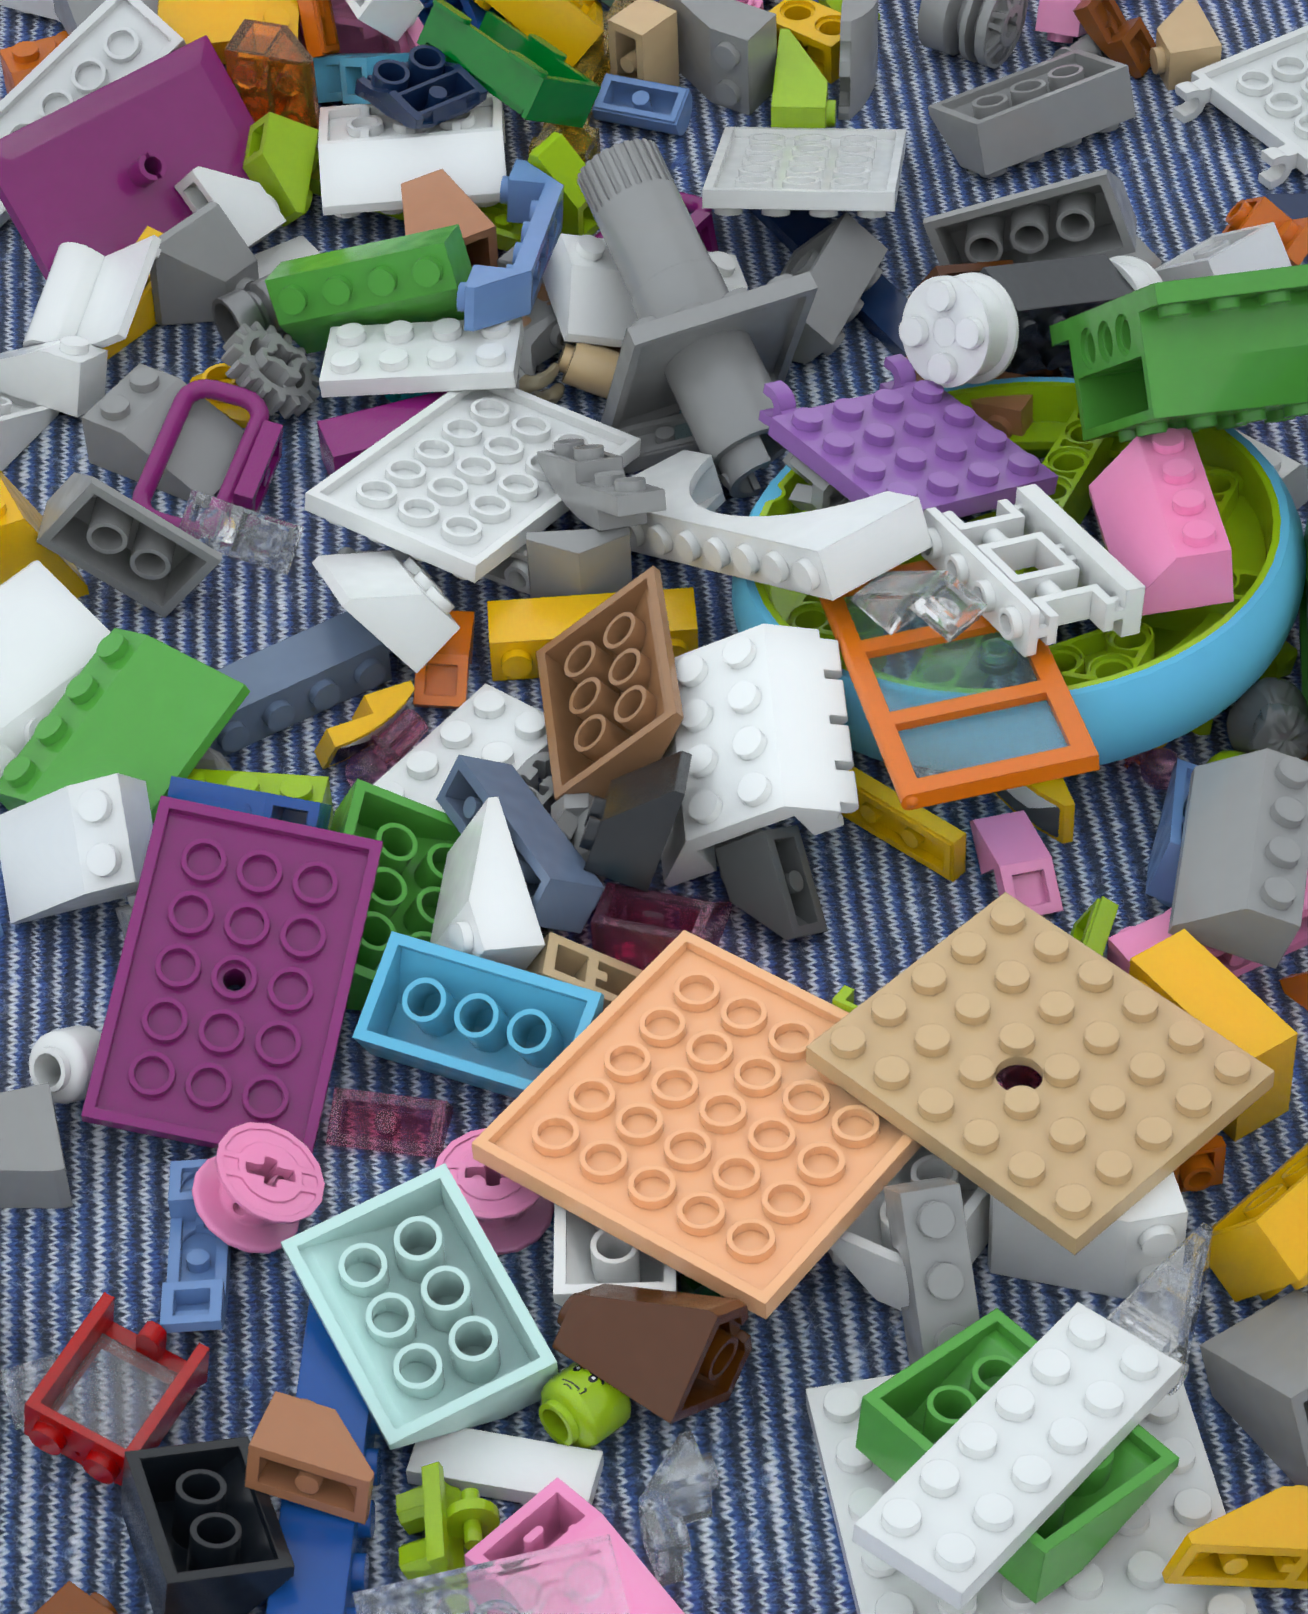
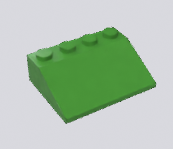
M114 628L98 644L96 653L80 674L67 685L65 694L49 715L39 722L35 728L34 735L18 756L5 767L3 776L0 778V802L10 811L66 786L119 773L146 781L152 822L154 823L161 795L168 796L171 776L187 779L248 696L250 690L245 684L149 635Z
M357 778L335 810L330 830L383 841L382 853L346 1009L362 1011L391 932L394 931L430 942L447 853L461 833L446 813Z
M998 1308L994 1309L864 1395L861 1402L855 1447L892 1480L897 1482L1038 1341ZM1138 1424L998 1572L1037 1604L1085 1568L1178 1467L1180 1458Z

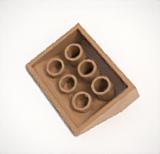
M652 566L536 651L554 798L556 801L564 794L589 793L592 796L597 795L605 798L611 780L662 759L684 718L661 573L659 569Z

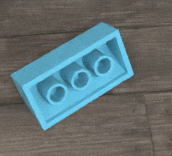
M392 931L352 1038L371 1055L516 1099L603 1012L604 995L600 992Z

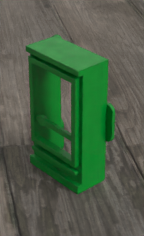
M433 0V7L417 44L438 48L445 55L446 62L460 64L490 94L515 110L525 120L583 128L601 87L564 62L567 58L565 53L535 34L525 35L493 12H486L479 29L471 24V18L448 2Z

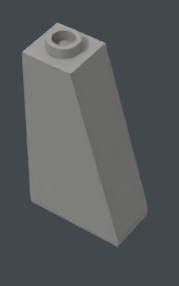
M49 1083L1 1092L0 1208L63 1209L72 1207L58 1122Z

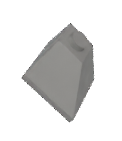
M211 201L159 236L162 239L159 246L161 253L159 258L154 260L150 271L155 321L162 326L215 322L212 313V303L216 298L238 288L247 292L250 290V283L259 279L256 257L219 204Z

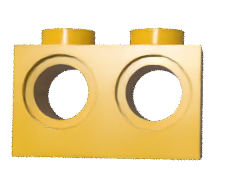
M783 0L769 10V12L776 14L777 50L780 28L790 29L828 83L832 84L840 78L841 12L813 0Z

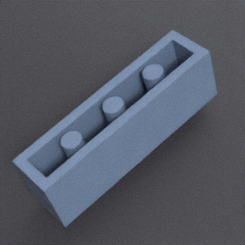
M346 611L218 669L219 672L245 684L250 693L210 748L220 752L225 757L392 680L389 648Z
M458 755L436 798L437 802L462 834L488 797H499L539 926L581 933L591 913L598 905L600 896L605 889L603 884L594 873L584 870L585 860L512 764Z

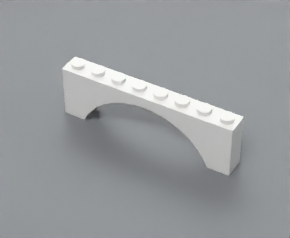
M682 450L632 476L645 477L646 484L665 489L666 510L647 513V524L630 526L631 551L832 601L933 547L920 499L915 496L886 491L846 504L801 513L774 516H734L715 512L726 500L712 455Z

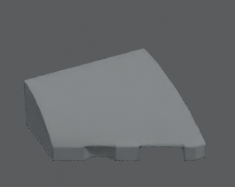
M842 0L838 120H850L869 99L877 79L878 0Z

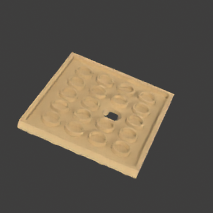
M1006 892L806 1046V1063L1074 1255L1273 1087L1275 1073L1273 1069ZM1024 1065L1036 1070L1042 1077V1082L1036 1089L1018 1085L1006 1090L999 1085L996 1076L1002 1069L1008 1066Z

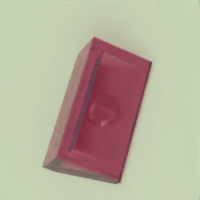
M335 1087L325 1144L437 1159L443 1150L452 1119L453 1106L447 1101Z

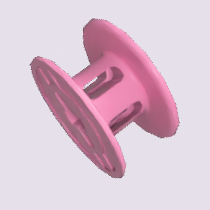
M247 1122L231 1128L218 1143L216 1156L207 1159L195 1173L192 1195L196 1212L208 1230L224 1243L247 1253L269 1254L281 1249V1242L298 1232L299 1221L310 1217L320 1205L325 1183L320 1164L309 1148L293 1134L269 1123Z
M484 1128L470 1131L451 1141L438 1156L435 1168L446 1163L494 1251L499 1256L519 1252L537 1242L551 1224L554 1203L473 1159L472 1142L486 1129Z

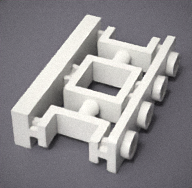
M1036 484L1017 487L1015 505L1008 499L998 500L996 516L964 523L952 511L941 513L936 507L924 510V517L933 547L921 553L922 557L1022 656L1028 657L1036 654L1038 639L1045 645L1055 644L1058 626L1090 619L1102 632L1114 630L1120 637L1140 633L1146 586ZM1033 566L1038 569V571L1020 575L1014 572L1015 570Z

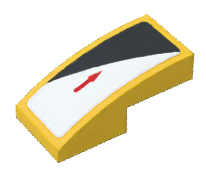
M411 680L364 695L352 716V721L327 728L314 751L322 769L339 764L355 756L380 738L395 723L413 694L415 688Z

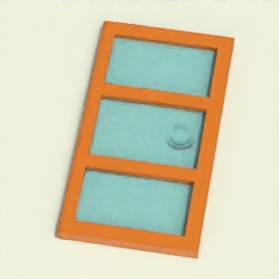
M927 560L898 565L833 601L818 597L834 638L839 642V650L904 810H914L1100 770L1099 753L1049 646L1038 639L1036 654L1028 657L1022 656L1014 648L1013 643L1010 640H1005Z

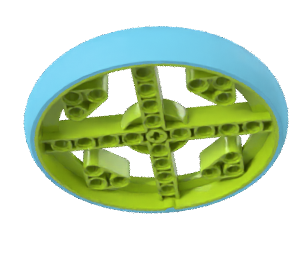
M1016 377L944 388L946 392L962 404L971 408L970 400L1009 395H1033L1032 424L1023 436L1012 434L1009 439L1027 453L1037 458H1045L1042 464L1058 475L1055 494L1048 496L1079 525L1092 506L1089 485L1131 443H1119V436L1083 441L1074 378ZM1216 427L1200 429L1199 432L1192 433L1232 549L1234 602L1144 615L1141 618L1140 633L1120 637L1114 630L1102 632L1100 629L1049 646L1099 753V765L1123 760L1157 748L1189 733L1217 716L1237 701L1262 676L1280 652L1296 620L1306 579V549L1301 520L1293 499L1274 466L1248 439L1234 428L1216 430ZM786 465L767 486L749 516H774L807 512L798 509L789 500V497L797 483L809 484ZM996 511L978 516L968 522L995 517ZM920 553L912 557L911 559L901 563L900 565L922 561L925 559L922 557ZM1033 566L1015 570L1014 572L1020 575L1038 571V569ZM732 576V608L738 633L764 623L819 629L820 638L835 640L818 597ZM949 583L924 588L944 592L949 606L953 609L946 622L981 615ZM869 600L847 604L861 640L884 635L882 618ZM1197 626L1185 639L1155 658L1154 632L1151 627L1182 631ZM999 632L930 646L908 684L900 683L881 675L888 665L887 655L871 658L869 661L891 712L983 692L1010 643ZM840 653L842 677L838 680H843L848 713V721L843 725L849 726L852 750L883 761ZM1044 701L898 731L913 769L937 774L1065 747Z

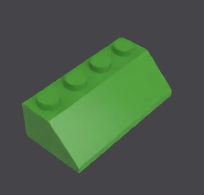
M459 224L283 261L265 279V283L279 326L309 354L326 350L330 328L347 323L375 325L389 324L398 320L410 323L433 322L443 318L464 320V312L457 311V292L459 283L467 282L472 266Z

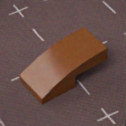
M1081 0L1073 12L1091 39L1111 60L1128 65L1130 76L1135 79L1143 77L1151 67L1150 49L1156 47V44L1141 16L1126 21L1115 0Z

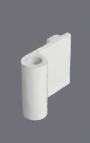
M152 235L107 256L79 243H62L58 247L23 342V348L59 340L65 336L86 338L89 340L90 345L99 348H105L126 339L154 260L159 258L161 253L159 246L162 239Z

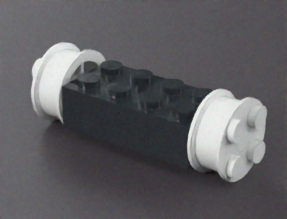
M1105 254L983 267L979 273L970 272L956 276H936L922 282L910 295L899 325V336L903 342L907 358L914 370L924 380L933 381L942 385L943 388L958 387L967 383H986L994 380L1003 372L1022 375L1029 371L1054 370L1058 367L1071 366L1072 359L1069 344L1052 346L1049 326L1150 284L1163 281L1154 268L1142 259L1128 255L1108 258Z

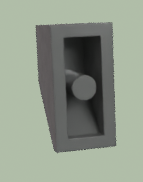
M798 825L764 830L715 848L720 865V876L731 903L785 940L817 935L828 931Z

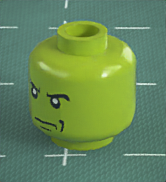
M575 1362L552 1377L543 1386L541 1391L540 1421L546 1432L558 1444L585 1449L594 1448L621 1428L630 1418V1397Z

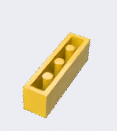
M694 587L663 589L674 657L698 649ZM615 593L487 601L492 681L539 678L536 651Z

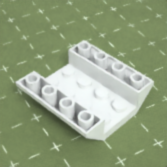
M487 94L486 100L469 112L434 127L422 129L405 127L402 123L386 116L372 104L320 107L318 154L323 216L335 215L339 218H352L362 212L381 211L389 215L402 213L401 184L443 169L478 207L496 205L500 201L502 177L507 176L504 143H506L505 119L502 101L492 94Z

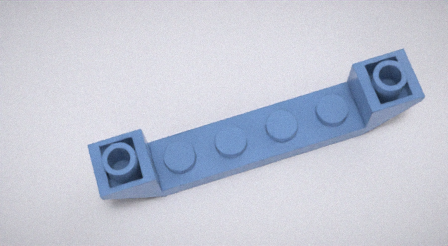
M516 159L510 176L502 177L500 187V203L507 204V222L523 224L521 242L515 243L512 264H507L506 268L473 265L467 282L459 283L457 311L464 312V331L474 332L531 314L543 281L542 276L561 233L564 185L526 160Z

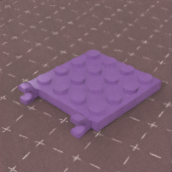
M902 354L885 357L884 367L891 371L894 381L880 383L879 390L875 393L851 399L841 398L837 399L834 403L812 408H796L795 396L789 386L782 380L765 383L763 393L772 400L774 408L760 410L758 420L769 426L768 435L851 502L890 491L919 497L923 513L925 509L936 507L941 513L952 511L961 518L996 509L998 500L1008 499L1012 504H1015L1017 487L1036 484L1047 495L1055 494L1058 475L1040 463L1036 456L1027 453L1007 438L1003 431L995 429L975 414L971 407L962 404L946 392L942 385L930 380L916 381V374L912 364Z

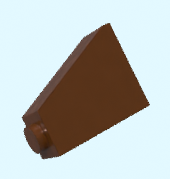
M602 1284L579 1293H574L567 1299L557 1318V1323L561 1327L552 1348L672 1424L729 1400L752 1349L751 1335L741 1330L740 1327L749 1318L748 1308L746 1304L738 1299Z

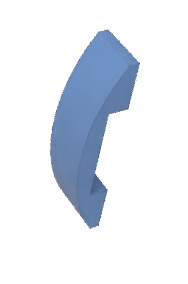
M207 1159L170 1162L168 1192L171 1217L167 1281L162 1282L160 1325L167 1333L222 1330L226 1319L230 1283L231 1246L224 1243L208 1230L196 1212L192 1195L195 1173Z

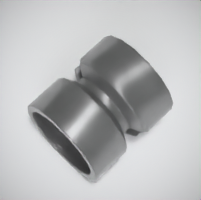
M269 275L251 282L250 290L247 292L238 288L213 301V318L217 330L225 343L242 324L245 323L250 327L255 321L259 322L265 331L270 325H273L281 337L287 334L279 326L268 293L265 279Z

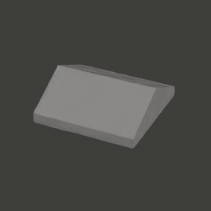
M630 527L603 531L581 529L526 532L531 598L615 593L632 581Z

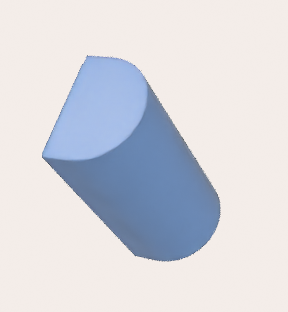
M606 73L592 112L594 118L599 121L682 136L686 132L691 118L692 94L689 88Z

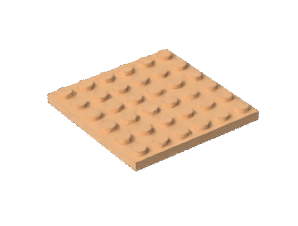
M683 930L472 1142V1153L474 1160L725 1298L740 1300L747 1305L749 1311L766 1320L922 1145L806 1063V1046L849 1014V1012Z

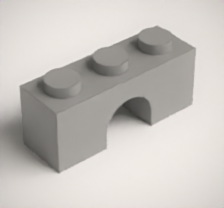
M945 1177L883 1187L892 1247L897 1249L902 1257L908 1281L909 1306L901 1307L909 1365L980 1319L960 1183Z

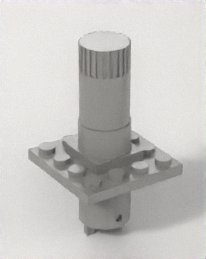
M638 138L631 141L626 140L623 143L614 144L612 147L606 148L601 153L594 155L591 160H588L586 165L580 169L581 173H578L577 176L579 187L632 298V306L639 319L626 329L601 423L618 429L682 413L700 452L712 455L721 483L728 488L730 494L736 498L759 495L761 487L754 472L760 468H768L770 462L787 450L768 435L769 426L758 420L760 410L774 408L772 400L763 393L765 383L779 380L785 381L818 286L811 272L808 271L796 276L782 274L770 280L767 285L751 290L737 288L729 292L717 265L711 260L657 144L652 140L647 141L645 138L641 140Z

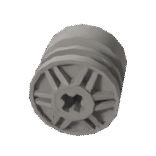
M922 0L918 16V37L921 44L925 47L952 56L961 53L963 59L974 63L978 62L983 66L995 69L1001 66L1012 54L1025 24L1028 0Z

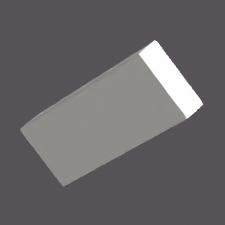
M465 1428L415 1443L406 1469L408 1484L421 1486V1467L439 1461L443 1466L444 1481L449 1485L460 1488L461 1491L466 1488H476L482 1497L526 1504L558 1477L592 1505L604 1466L603 1451Z

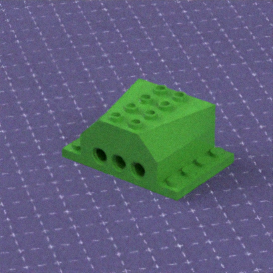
M1308 264L1157 282L1049 326L1052 346L1070 345L1083 441L1119 436V443L1131 442L1136 436L1143 437L1145 435L1167 432L1168 428L1180 429L1187 427L1192 433H1196L1200 429L1216 427V430L1247 426V423L1263 420L1265 424L1289 421L1296 419L1298 416L1308 415Z

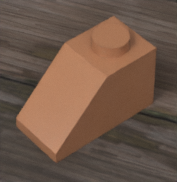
M275 1391L249 1443L245 1487L365 1525L369 1517L374 1472L337 1411L316 1404L308 1399H300Z

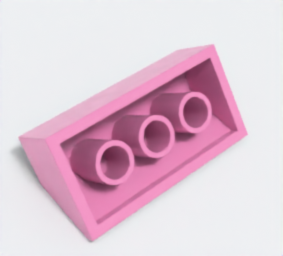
M1187 427L1180 429L1168 428L1167 432L1150 434L1143 437L1136 436L1089 485V495L1105 549L1146 586L1142 616L1234 602L1232 549L1191 430H1188Z

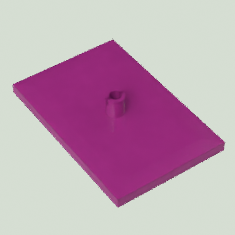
M205 35L1 138L0 200L45 280H47L58 247L62 243H79L107 256L136 243L147 226L165 233L192 215L193 212L174 186L198 166L250 180L243 169L249 129L255 122L209 38Z
M161 795L81 1114L82 1121L214 1149L218 1148V1143L231 1128L247 1122L269 1123L289 1131L303 1142L313 1154L382 853L383 841ZM231 985L243 987L237 991L227 989Z

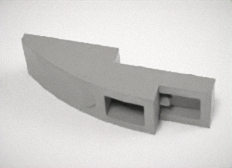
M563 439L554 442V449L537 452L538 463L556 494L559 495L563 503L577 518L594 529L603 531L647 524V513L666 510L665 489L646 484L645 477H625L623 457L605 452L604 445H585L584 439Z

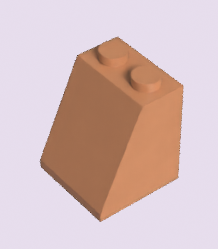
M443 169L401 184L405 235L459 224L471 266L498 267L496 226Z

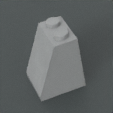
M1294 1290L1199 1346L1212 1397L1295 1485L1308 1486V1295L1299 1290Z

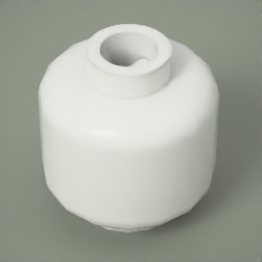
M75 1025L53 1030L42 1035L33 1045L29 1057V1073L34 1086L49 1083L53 1103L69 1104L85 1100L101 1032L90 1026Z

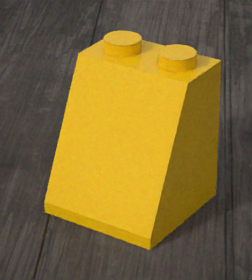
M0 471V585L33 561L39 560L76 598L88 595V586L76 565L36 542L43 516Z

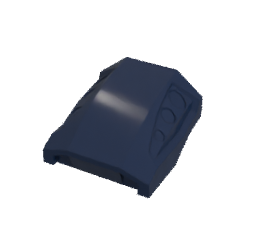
M418 45L412 48L407 62L391 59L377 62L374 65L372 75L367 76V78L361 77L357 79L355 94L369 101L386 116L411 129L434 127L465 114L485 101L488 93L460 64L446 62L442 51L430 45Z

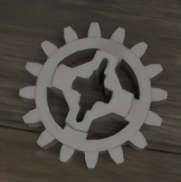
M257 321L250 327L244 323L222 347L226 352L221 357V361L231 366L225 373L226 376L235 379L238 386L257 393L266 402L271 416L277 410H279L284 419H289L292 414H295L297 417L301 416L320 395V392L316 389L319 386V378L311 374L316 369L315 363L307 361L305 356L306 350L303 347L295 348L291 345L292 337L289 334L282 338L277 333L275 326L270 325L265 331Z

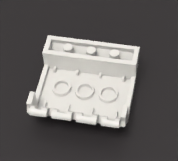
M763 623L674 657L684 718L662 759L679 751L690 753L692 757L685 796L661 855L665 885L670 888L717 871L715 844L793 816L815 836L843 826L844 819L841 813H852L858 810L859 801L855 772L848 771L853 768L854 761L850 729L848 725H843L848 721L844 682L843 680H838L842 677L838 640L820 638L819 629Z

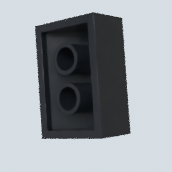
M248 1436L125 1452L120 1508L154 1614H248L294 1576L295 1566L269 1494L245 1487L248 1447L250 1443Z

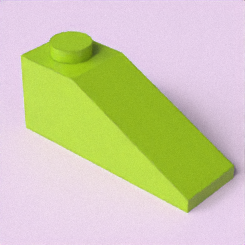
M780 28L771 101V127H836L837 103L836 100H828L827 79L790 29Z

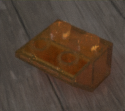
M244 19L224 49L227 73L254 122L267 113L272 112L319 130V105L313 57L287 25Z

